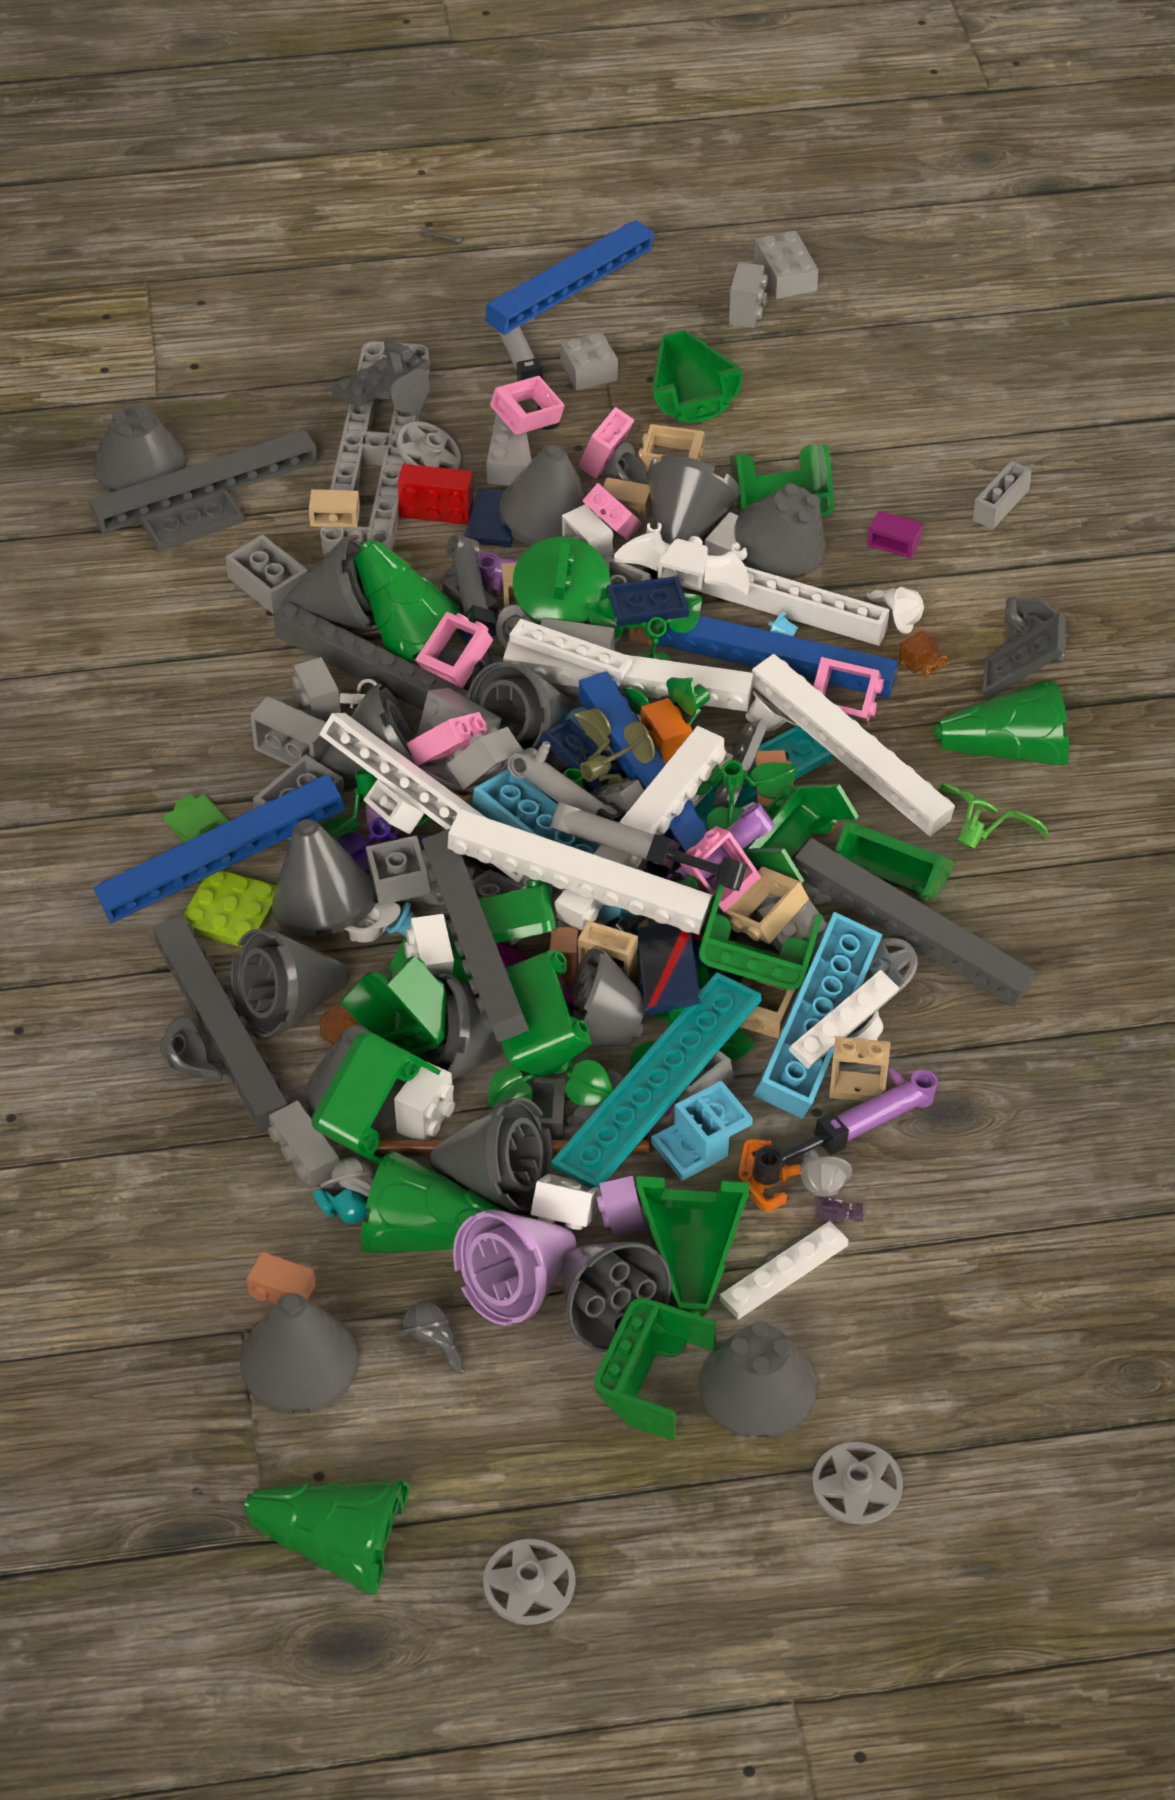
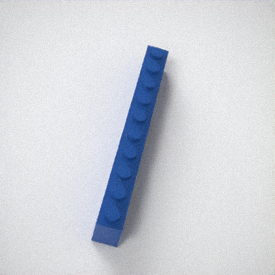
M636 219L623 225L620 229L609 233L606 237L565 258L562 262L551 266L541 274H537L525 283H521L518 287L507 291L497 299L491 300L486 306L485 322L501 334H507L650 251L654 232Z
M700 615L696 626L687 633H675L667 624L665 634L658 639L657 645L751 667H756L775 654L779 659L784 660L797 674L812 681L816 679L821 657L879 670L884 683L881 693H877L876 696L885 698L890 697L897 678L898 661ZM832 669L828 685L867 693L871 678Z
M607 672L579 680V699L586 710L592 708L600 710L610 723L611 734L609 738L611 743L609 747L613 754L630 746L624 738V729L629 723L640 722L638 715L636 713L633 714L630 710L627 698L625 696L622 697L617 682L611 680ZM657 747L655 748L653 760L648 763L638 761L632 750L617 758L631 781L638 780L644 791L665 766L661 752ZM687 800L680 815H675L670 821L669 828L663 834L665 837L680 844L678 851L686 853L688 849L694 847L704 838L707 827L703 818L697 816L693 802Z
M329 774L316 778L312 782L298 789H293L275 800H270L252 811L245 812L238 818L222 823L217 828L200 834L182 845H177L157 857H152L134 868H129L120 875L104 880L99 885L93 887L112 924L291 837L294 827L302 820L309 819L320 823L345 811L341 795Z

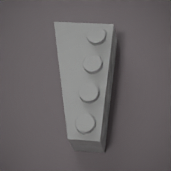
M496 413L486 463L487 484L510 485L532 461L526 432L515 435Z

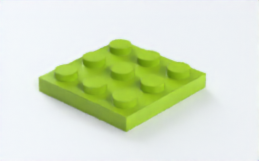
M221 870L203 879L182 917L186 924L191 923L196 935L242 947L243 945L239 946L237 943L246 932L252 929H262L266 925L273 912L272 899L277 885Z

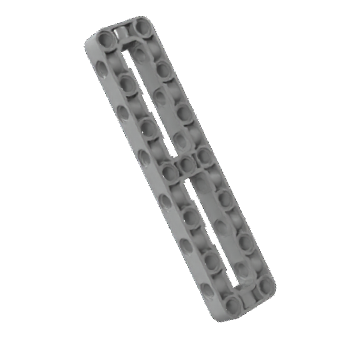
M374 341L363 345L357 371L374 365L377 360L387 358L384 342ZM400 343L407 348H411L414 355L429 362V350L426 346ZM378 398L358 408L349 404L330 490L358 491L361 481V466H364V464L382 465L369 527H321V548L324 556L341 539L351 535H359L360 538L357 539L359 542L368 541L369 539L372 542L378 540L393 551L400 517L397 482L402 465L407 464L397 449L396 438L404 425L410 422H419L421 411L419 415L413 416L394 407L389 433L371 432L374 421V407L378 403ZM407 432L403 434V444L411 442Z

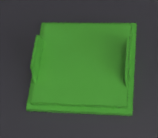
M190 794L177 801L173 811L162 816V819L184 843L200 834L217 828L222 823L230 821L206 794L197 798Z

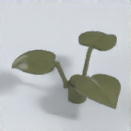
M595 708L575 714V717L588 736L599 747L592 756L587 758V761L580 765V772L586 781L591 782L597 778L599 781L610 779L608 785L631 781L628 778L622 779L620 774H607L611 769V761L631 750L636 759L642 763H648L653 760L655 756L654 743L649 736L647 728L642 723H629L625 727L623 734L630 746L607 758L600 755L611 743L609 738L611 726L606 716Z

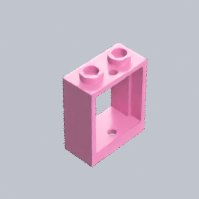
M540 376L495 388L490 403L493 410L515 435L559 423L565 407L563 402ZM533 398L542 409L526 414L517 402Z
M615 407L591 436L577 467L597 480L607 467V461L615 452L617 446L625 441L634 419Z
M599 483L582 500L627 541L644 524Z
M446 612L415 661L422 669L463 688L473 673L475 664L482 659L493 642V638L487 632L488 628L484 624L477 621L474 624L462 614L457 613L453 615ZM459 628L474 636L453 667L437 660V657L455 629Z
M821 657L813 687L816 690H820L824 696L832 669L871 678L862 711L838 705L852 720L869 723L870 717H874L877 710V703L874 702L876 694L881 693L884 683L879 670Z
M480 712L449 719L406 744L415 761V765L421 766L447 759L451 753H455L464 746L467 748L471 745L469 742L471 738L479 733L484 735L488 730Z
M715 826L705 833L704 838L688 849L686 854L706 860L722 845L731 859L748 865L739 891L726 887L723 889L717 910L725 912L761 876L732 834L725 829ZM680 863L689 877H696L699 890L711 894L713 897L714 891L697 868Z

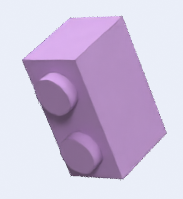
M633 1176L599 1183L602 1194L597 1196L599 1210L602 1214L605 1228H611L613 1237L646 1230Z

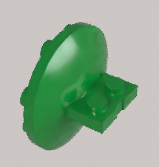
M557 536L540 540L526 549L516 563L513 573V592L516 602L521 610L538 624H541L542 618L586 624L589 622L587 606L590 603L608 598L606 589L607 585H610L608 567L596 549L579 539Z

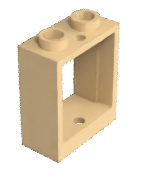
M650 424L648 433L643 435L642 446L644 448L639 449L638 459L643 463L645 471L648 472L650 463L654 458L657 459L656 462H660L661 457L665 456L653 454L654 447L659 446L689 450L688 458L701 461L704 451L705 431Z
M762 866L758 871L761 878L724 914L729 920L733 931L737 933L743 932L755 941L761 940L770 944L809 900V897L800 881ZM769 893L782 897L760 923L748 918Z
M587 921L578 938V965L590 949L598 946L610 957L624 961V968H619L634 984L638 977V936Z
M743 977L740 984L750 988L752 981L787 991L778 1012L757 1006L739 1026L778 1038L799 988L786 990Z
M835 1036L829 1098L865 1102L884 1093L886 1090L891 1042ZM842 1061L880 1065V1075L840 1071L839 1064Z

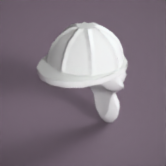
M898 587L897 589L875 590L871 593H866L867 598L872 602L887 603L893 610L894 622L898 630L903 634L910 633L914 624L922 616L924 610L923 600L915 590Z

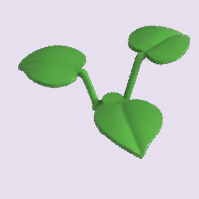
M943 782L938 790L941 794L958 796L969 803L963 829L957 838V841L967 847L975 849L981 837L986 839L988 834L1007 817H1014L1034 827L1043 835L1045 840L1048 837V830L1043 823L1028 814L1016 810H1007L984 831L985 825L977 821L980 812L984 808L997 814L998 809L988 801ZM975 804L977 806V809L972 819L971 815Z

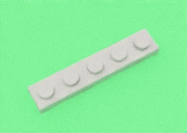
M520 619L509 634L510 642L599 673L607 672L610 677L622 680L632 665V657L524 619Z
M880 970L793 1043L789 1051L809 1069L834 1048L835 1036L847 1037L895 996L900 988Z
M829 1221L721 1293L720 1302L738 1320L847 1247L848 1239Z

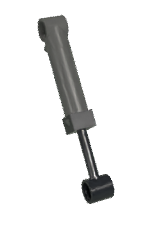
M453 534L448 540L446 553L447 556L453 558L454 564L448 570L446 577L448 578L456 574L464 616L474 624L476 621L484 624L488 628L487 632L489 633L496 625L494 611L488 609L477 560L479 543L477 540ZM463 631L464 634L474 636L473 634ZM489 648L482 659L475 664L472 674L473 680L483 668L494 663L491 660Z

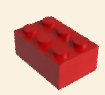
M410 464L402 465L397 482L400 518L468 525L473 507L472 471Z

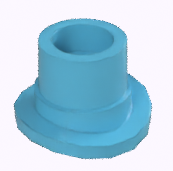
M784 611L775 622L770 621L768 624L771 626L770 632L791 637L794 636L798 627L784 618L787 614Z
M409 902L400 907V916L386 926L385 931L387 933L399 932L406 938V929H410L411 918H417L409 910L411 907Z

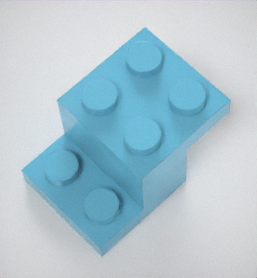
M719 1081L675 1104L674 1125L651 1136V1144L680 1180L683 1181L727 1158L729 1137L751 1126L753 1118L726 1085Z

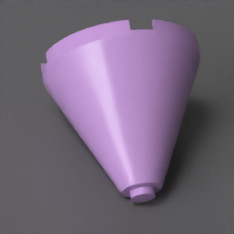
M486 1210L469 1217L460 1226L454 1241L455 1271L461 1270L466 1286L461 1289L474 1309L487 1320L499 1325L508 1326L525 1321L538 1311L562 1272L564 1256L569 1251L575 1250L576 1239L572 1231L564 1226L499 1210Z

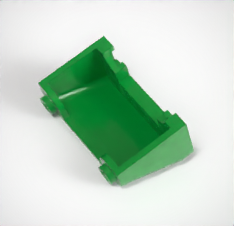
M548 950L505 968L529 1031L501 1041L505 1057L514 1068L545 1078L592 1044L588 1026L584 1021L570 1017L557 977V975H562L567 970V960L562 952Z

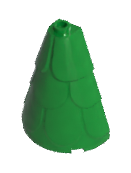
M686 330L662 336L651 388L659 408L666 415L668 414L676 418L677 421L686 423L707 421L723 413L729 407V403L734 396L737 397L742 383V370L739 365L724 357L720 352L706 345L705 341Z
M369 539L359 546L361 551L354 556L365 596L369 598L374 619L386 651L412 663L445 613L449 612L453 615L459 613L464 616V611L460 605L436 588L435 584L412 569L409 562L380 541L372 542Z
M1046 679L1027 685L1005 695L1001 694L981 704L974 703L938 719L937 725H934L933 728L935 740L939 739L941 749L1050 765L1068 764L1069 736H1065L1067 716L1060 688L1054 679Z
M391 1151V1154L387 1153L382 1159L371 1185L366 1203V1208H368L366 1213L367 1221H363L361 1251L375 1254L450 1250L454 1248L456 1234L466 1219L486 1210L507 1211L472 1189L466 1190L446 1176L436 1173L416 1160Z
M636 1176L637 1197L649 1227L650 1238L656 1252L663 1257L670 1271L672 1282L670 1297L674 1308L704 1317L726 1267L724 1262L737 1233L736 1228L749 1196V1183L721 1181L717 1192L665 1189V1178Z
M382 1479L358 1482L342 1481L311 1486L309 1483L259 1488L255 1489L253 1494L247 1495L244 1511L248 1512L249 1525L289 1551L295 1550L322 1569L329 1570L359 1590L377 1595L385 1571L384 1550L396 1514H403L410 1486L404 1480Z

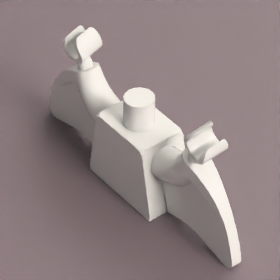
M648 523L646 534L630 540L614 554L615 562L640 564L656 571L658 570L657 579L678 576L681 586L701 591L704 581L706 584L727 587L741 595H747L749 592V575L742 562L747 557V550L743 548V550L739 551V543L732 545V552L728 551L718 556L708 555V547L702 545V540L699 537L691 536L688 541L675 539L670 545L662 540L660 534L661 523L657 524V529L655 530L651 529L650 523Z

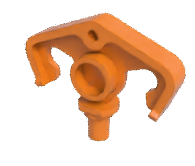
M750 1139L743 1146L738 1182H748L751 1200L761 1211L770 1212L786 1204L787 1194L785 1192L775 1193L770 1199L763 1196L764 1189L772 1188L775 1184L762 1185L754 1180L752 1176L754 1165L752 1153L761 1147L771 1146L772 1141ZM784 1164L780 1174L781 1182H786V1179H789L790 1176L800 1175L801 1164L789 1166Z

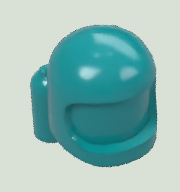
M318 1189L312 1194L322 1212L328 1217L334 1218L337 1212L342 1221L350 1225L361 1223L367 1217V1202L359 1192L345 1189L333 1197L328 1192H324L323 1189Z

